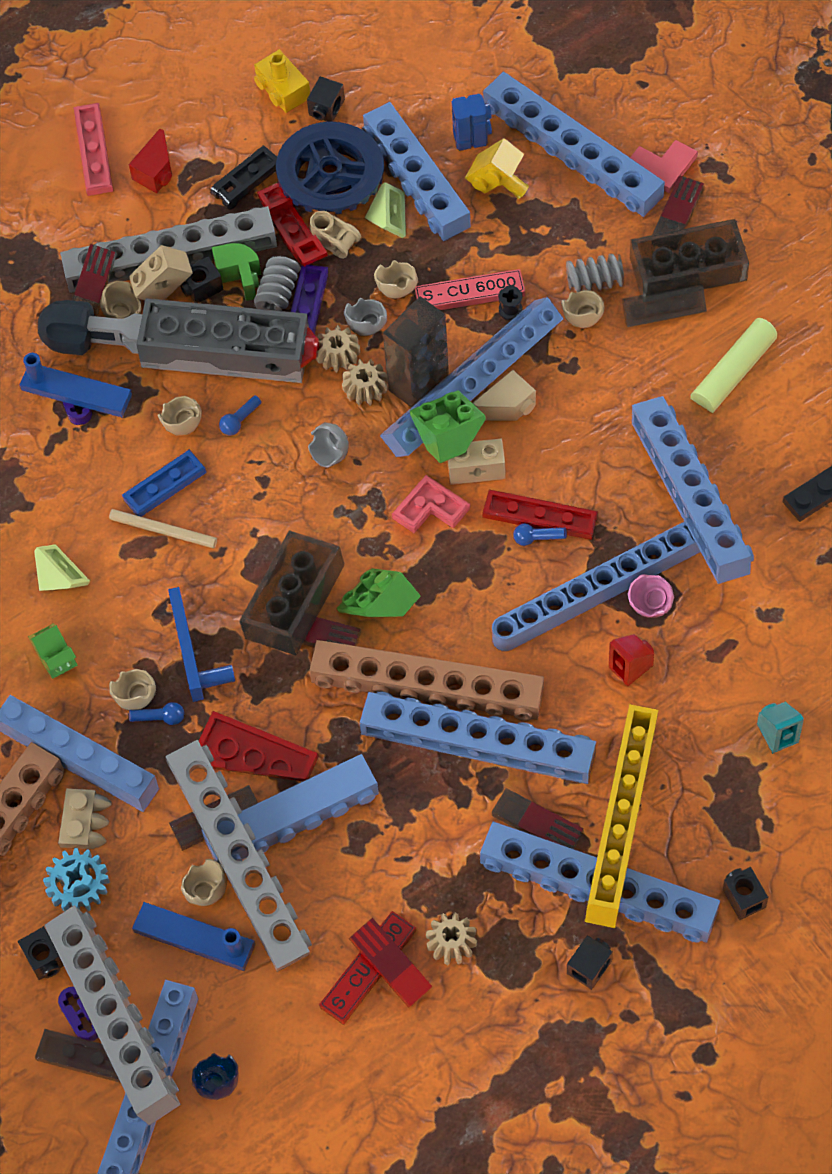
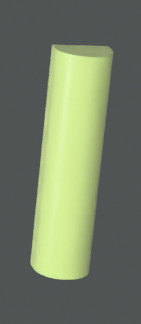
M756 318L692 392L690 399L713 413L777 339L775 327L763 318Z

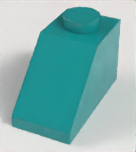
M787 702L778 705L776 703L769 704L759 712L757 725L772 754L799 743L804 718Z

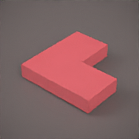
M675 140L662 158L641 146L636 149L630 158L665 181L664 191L670 193L679 175L683 176L695 161L698 151Z
M425 475L392 513V519L413 533L417 531L431 514L454 528L470 510V504Z

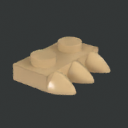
M66 788L59 846L62 848L95 849L105 844L107 840L92 830L105 827L109 824V821L103 815L94 812L108 808L112 805L111 801L97 794L95 790Z

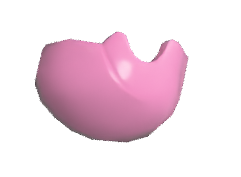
M642 574L630 584L628 598L630 605L638 614L648 618H657L663 616L671 609L674 594L672 586L661 576Z

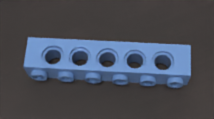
M391 102L364 114L362 130L367 132L377 142L383 154V159L388 163L390 173L394 178H399L404 193L407 196L411 195L414 199L417 211L420 215L424 214L432 232L434 234L438 233L441 239L445 241L470 228V211Z

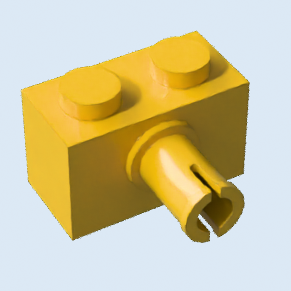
M280 49L254 64L256 73L254 80L261 90L265 89L272 103L276 107L280 106L287 113L307 101L310 95L309 81Z
M505 138L479 153L465 177L475 189L482 191L484 194L497 186L503 185L519 199L529 188L527 183H524L514 175L524 153Z

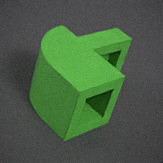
M238 243L212 247L215 266L221 275L222 283L241 279L246 301L253 300L256 296L255 288L259 287L257 275H261L257 254L250 247Z
M54 623L28 636L38 657L52 679L78 666L74 659L76 658L71 647L66 644L57 625Z

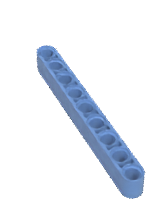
M683 522L498 617L492 624L493 644L501 651L512 650L628 590L630 584L640 575H657L701 551L687 525ZM679 542L682 543L683 546L676 547L672 545V543ZM649 555H656V556H658L659 558H658V559H650V558H648L647 556H649ZM631 567L634 571L626 572L623 569ZM601 580H607L610 583L607 585H602L598 582ZM583 593L586 596L579 598L575 597L574 594ZM553 605L561 607L559 610L549 609ZM527 618H533L536 620L534 623L524 622V620ZM502 631L511 632L509 636L499 635Z

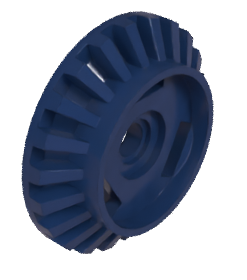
M321 122L298 130L282 145L276 160L279 187H282L283 194L287 198H291L293 204L296 206L302 205L309 212L318 210L342 214V210L345 209L355 210L358 204L367 203L369 197L377 193L378 186L383 181L384 159L377 142L362 129L342 122ZM343 155L349 156L355 161H351ZM308 161L306 178H298L300 168ZM327 165H334L337 167V170L327 173L323 168Z

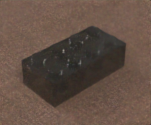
M736 219L630 239V261L642 302L747 281L749 260Z
M421 296L383 332L388 390L410 407H413L449 375L446 314Z
M289 530L239 620L245 639L296 656L345 565L340 546Z

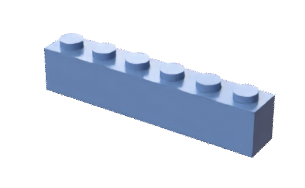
M10 695L0 708V732L26 747L33 742L59 758L65 769L136 809L144 812L158 792L159 786L155 775Z
M360 754L243 810L242 813L238 814V817L243 825L248 823L256 838L252 841L256 851L262 849L263 852H266L269 846L278 842H288L297 833L305 829H315L322 824V821L332 816L340 817L349 808L357 804L364 805L371 802L379 794L378 785L363 755ZM222 821L217 827L218 831L224 835L232 833L235 828L234 824L230 821ZM202 830L204 840L214 860L220 863ZM237 847L231 853L233 859L237 861H242V859L247 858L249 855L244 847Z

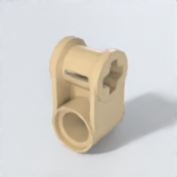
M317 211L310 218L312 235H316L323 247L339 258H346L350 247L354 242L357 243L361 239L360 232L354 226L343 222L327 211Z

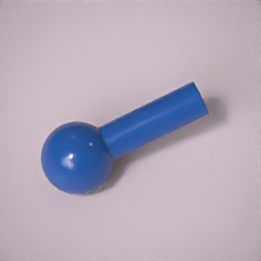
M254 395L234 414L224 415L219 422L221 432L228 436L237 434L241 428V422L261 404L260 398Z
M520 524L515 528L513 537L516 543L526 546L530 545L534 540L566 539L567 531L566 528L534 529L529 524Z
M175 702L166 704L162 709L129 710L130 722L163 720L169 725H176L184 718L183 707Z

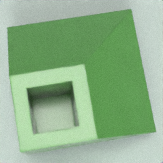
M459 390L447 393L443 397L423 403L419 407L410 410L411 418L427 451L439 463L465 453L486 420L485 414Z
M372 568L360 577V582L353 590L348 591L343 596L342 602L336 609L340 613L365 617L404 616L421 596L401 572Z

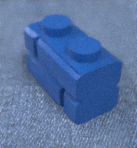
M481 94L469 95L468 98H465V96L453 98L451 101L452 123L457 149L461 151L471 149V146L474 148L486 146L488 143L487 135L492 134L490 123L492 116L489 103L484 104Z

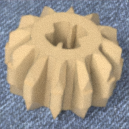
M337 325L333 331L326 327L325 334L318 333L319 351H317L318 357L316 360L318 363H323L325 370L333 367L337 373L339 367H343L348 371L349 363L356 364L357 356L360 353V345H358V337L356 334H351L349 328L341 331V328Z
M359 359L357 366L349 364L348 371H345L342 375V389L344 393H347L349 401L356 399V403L359 406L363 401H367L370 406L372 399L381 401L382 394L388 390V375L386 372H383L381 364L374 366L372 359L367 364H363L361 359Z
M456 912L453 914L452 919L449 920L447 915L443 913L441 915L442 923L433 920L431 922L433 930L426 931V938L430 940L427 943V949L434 951L433 957L435 960L444 956V963L446 965L450 964L451 958H455L456 962L461 964V955L470 958L472 956L470 948L477 946V940L474 938L476 928L469 927L470 920L467 917L459 922V915ZM447 936L451 938L448 942L446 941Z

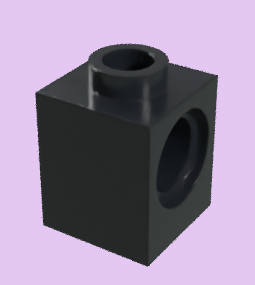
M320 76L307 98L309 116L320 121L333 122L345 101L343 84Z
M209 257L190 265L193 274L180 285L186 297L191 296L195 303H200L224 290L221 275Z
M751 867L743 871L741 868L735 869L726 876L722 890L739 920L767 907L769 897ZM747 887L752 893L741 895L736 889Z
M44 926L17 941L38 980L55 976L64 966ZM40 952H50L46 959L36 960Z
M587 935L568 961L567 974L592 990L612 962L613 951L610 950L611 947L602 939L595 938L594 940Z

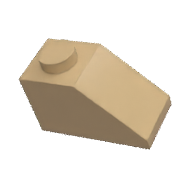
M512 370L473 402V404L485 414L486 420L516 421L523 414L528 415L536 405V390Z

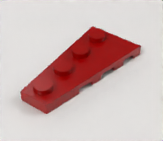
M212 711L199 739L201 747L207 745L214 758V761L210 762L212 768L218 770L304 782L309 779L319 758L317 752L215 711Z

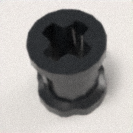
M506 286L500 290L498 294L500 302L499 314L503 319L511 321L523 311L521 304L522 292L515 286Z

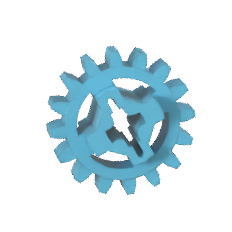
M74 848L73 855H68L66 851H62L63 859L59 860L54 857L52 859L55 864L54 868L46 867L45 869L50 876L43 878L45 886L48 887L45 890L48 898L53 897L51 901L55 907L61 904L64 912L74 905L79 910L80 907L84 906L87 911H90L91 902L101 903L99 894L107 895L108 891L104 884L110 883L108 875H105L108 872L106 865L101 864L102 861L98 855L91 859L92 855L88 849L83 855H80L78 848ZM90 868L94 870L96 874V880L89 875ZM58 882L64 886L63 894L58 890Z

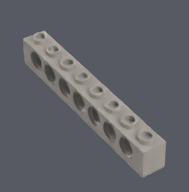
M269 207L253 208L249 211L235 214L229 213L222 217L202 219L186 225H175L172 228L159 231L153 230L136 236H125L109 242H98L93 246L86 271H90L91 265L89 264H92L97 246L101 247L93 271L95 274H97L104 248L108 249L102 267L101 276L105 274L111 251L115 252L105 285L117 280H130L129 276L161 245L186 252L190 265L206 257L214 261L212 247L230 243L243 244L250 247L254 252L277 247ZM89 246L71 248L68 251L60 252L70 293L76 290Z
M196 740L167 755L166 761L276 971L278 972L308 956L310 953L308 947L312 943L305 930L299 931L295 925L294 920L298 919L290 902L284 904L280 896L284 891L276 876L271 878L267 872L266 867L270 864L262 849L256 851L252 843L256 838L248 823L243 825L240 821L238 814L242 813L234 797L228 798L224 788L228 787L221 771L215 773L210 762L214 761V758L208 746L204 745L201 747L199 741ZM195 769H203L207 776L203 781L195 782L190 778L191 772ZM208 795H217L221 802L215 808H208L204 804V799ZM222 821H230L235 826L233 832L227 835L221 834L217 827ZM237 847H244L249 855L245 860L237 861L231 856L232 851ZM251 873H257L262 877L263 881L260 886L252 888L246 884V877ZM264 900H272L277 908L272 914H264L259 909L260 903ZM277 927H287L291 932L289 939L286 941L275 939L273 932Z
M74 905L44 926L136 1115L148 1125H151L181 1105L176 1096L179 1089L171 1076H166L163 1069L167 1065L158 1051L154 1052L151 1045L155 1041L146 1027L142 1028L139 1021L143 1017L135 1004H130L127 997L131 996V993L122 980H118L116 974L119 973V969L111 957L107 958L104 951L108 947L99 934H95L93 929L97 925L88 912L83 914ZM152 1080L150 1085L146 1087L147 1083Z

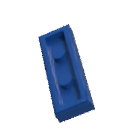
M189 449L122 494L123 500L137 516L142 517L204 475L206 468Z

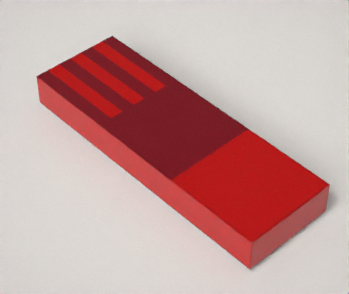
M373 917L349 938L408 1008L433 987Z

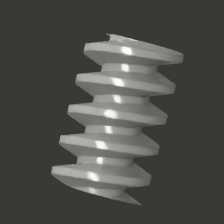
M609 254L607 262L600 255L597 258V263H595L592 257H588L586 266L582 259H577L575 267L570 260L566 262V274L570 290L571 287H574L576 292H579L582 285H585L586 289L591 291L593 283L596 284L598 290H602V285L605 281L610 289L613 286L614 280H617L620 287L623 286L624 272L620 254L618 255V260L614 254Z
M281 256L272 257L267 261L263 277L260 280V286L257 289V295L254 298V305L257 309L282 311V309L288 307V300L291 298V291L295 286L293 282L298 278L296 273L301 269L296 261Z

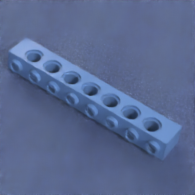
M504 71L483 90L484 104L489 103L492 115H497L510 128H515L523 133L529 141L539 144L549 155L556 156L562 160L571 170L578 171L588 182L604 189L610 197L617 198L630 211L637 212L644 217L664 197L665 181Z
M548 297L534 300L385 430L380 437L396 457L409 456L423 443L411 418L410 410L457 390L471 401L564 318Z
M663 396L632 405V425L717 583L720 584L749 575L751 562L754 561L752 549L743 542L742 532L738 524H733L727 504H722L719 490L716 484H711L705 464H700L695 446L689 444L684 426L678 424L673 406H668Z
M368 692L360 719L361 735L584 784L589 782L596 754V741L584 735H565L557 729L542 730L534 728L533 725L525 722L518 724L510 723L501 717L491 716L487 718L478 716L475 712L469 710H462L461 712L450 710L442 704L427 705L414 698H395L386 692ZM394 713L400 715L396 720L387 718L390 714ZM418 720H427L429 722L425 726L415 724ZM447 726H454L457 728L454 732H446L443 730ZM475 732H482L485 734V736L480 739H476L471 735ZM504 738H510L514 741L510 745L500 743ZM533 744H538L542 746V749L539 751H532L528 747ZM565 750L570 752L571 755L560 757L557 753Z
M494 821L492 822L480 851V863L484 864L486 869L497 873L504 871L512 874L513 878L521 882L532 881L538 883L549 892L561 891L578 902L589 900L590 883L593 881L597 857ZM510 851H518L521 856L511 859L506 854ZM543 860L546 861L549 864V866L544 869H539L535 867L534 864L537 861ZM627 868L623 890L631 891L634 896L629 899L621 897L618 912L625 914L628 919L635 922L646 921L652 923L660 931L671 932L672 930L683 934V937L689 941L696 943L703 941L707 943L719 910L720 900ZM572 870L577 873V876L568 879L562 873ZM651 900H658L663 906L654 909L647 903ZM686 910L692 916L682 919L677 916L676 912Z
M169 980L164 982L148 1031L155 1041L151 1045L154 1052L158 1051L167 1065L163 1069L166 1076L172 1077L198 1002V996L194 987ZM152 1080L147 1083L146 1087L150 1085ZM126 1093L97 1174L139 1173L156 1121L148 1125L138 1117Z

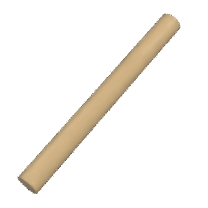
M112 509L109 515V519L213 549L217 544L216 537Z

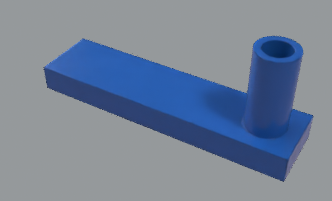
M28 353L25 355L23 362L26 371L19 384L22 391L123 418L132 397L131 389L42 366L38 354Z
M180 588L168 589L193 702L204 700L202 689L235 682L232 665L198 672Z
M143 902L132 927L134 933L241 971L245 970L255 946L254 940L240 936L236 929L223 930Z

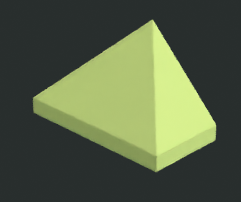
M386 182L381 184L365 218L401 238L405 237L404 191Z
M56 544L41 546L35 549L39 591L67 589L89 584L90 580Z

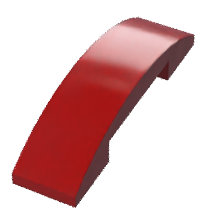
M278 183L257 192L263 207H269L272 223L276 231L302 266L305 267L328 256L327 251L317 236L312 235L293 206L292 199L287 198L283 194V189L279 187Z

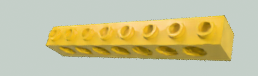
M629 704L585 918L587 923L612 928L616 926L658 716V710Z

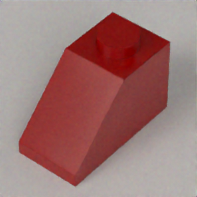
M159 129L128 164L132 180L155 193H158L163 186L168 185L172 178L164 130Z
M633 634L613 639L610 642L608 667L627 686H630L653 667L654 650L646 640L641 641Z

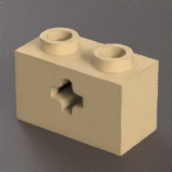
M161 245L129 278L136 298L146 300V298L165 300L193 273L186 252Z
M502 439L471 442L465 453L447 460L450 485L505 479V458Z

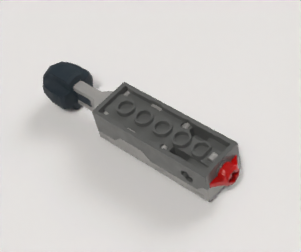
M146 298L143 314H132L124 319L94 316L93 307L89 302L72 300L51 303L43 309L38 318V335L41 341L55 352L84 355L91 348L92 343L122 345L132 353L139 354L141 367L302 383L305 365L318 357L317 351H319V338L309 328L308 316L305 313Z

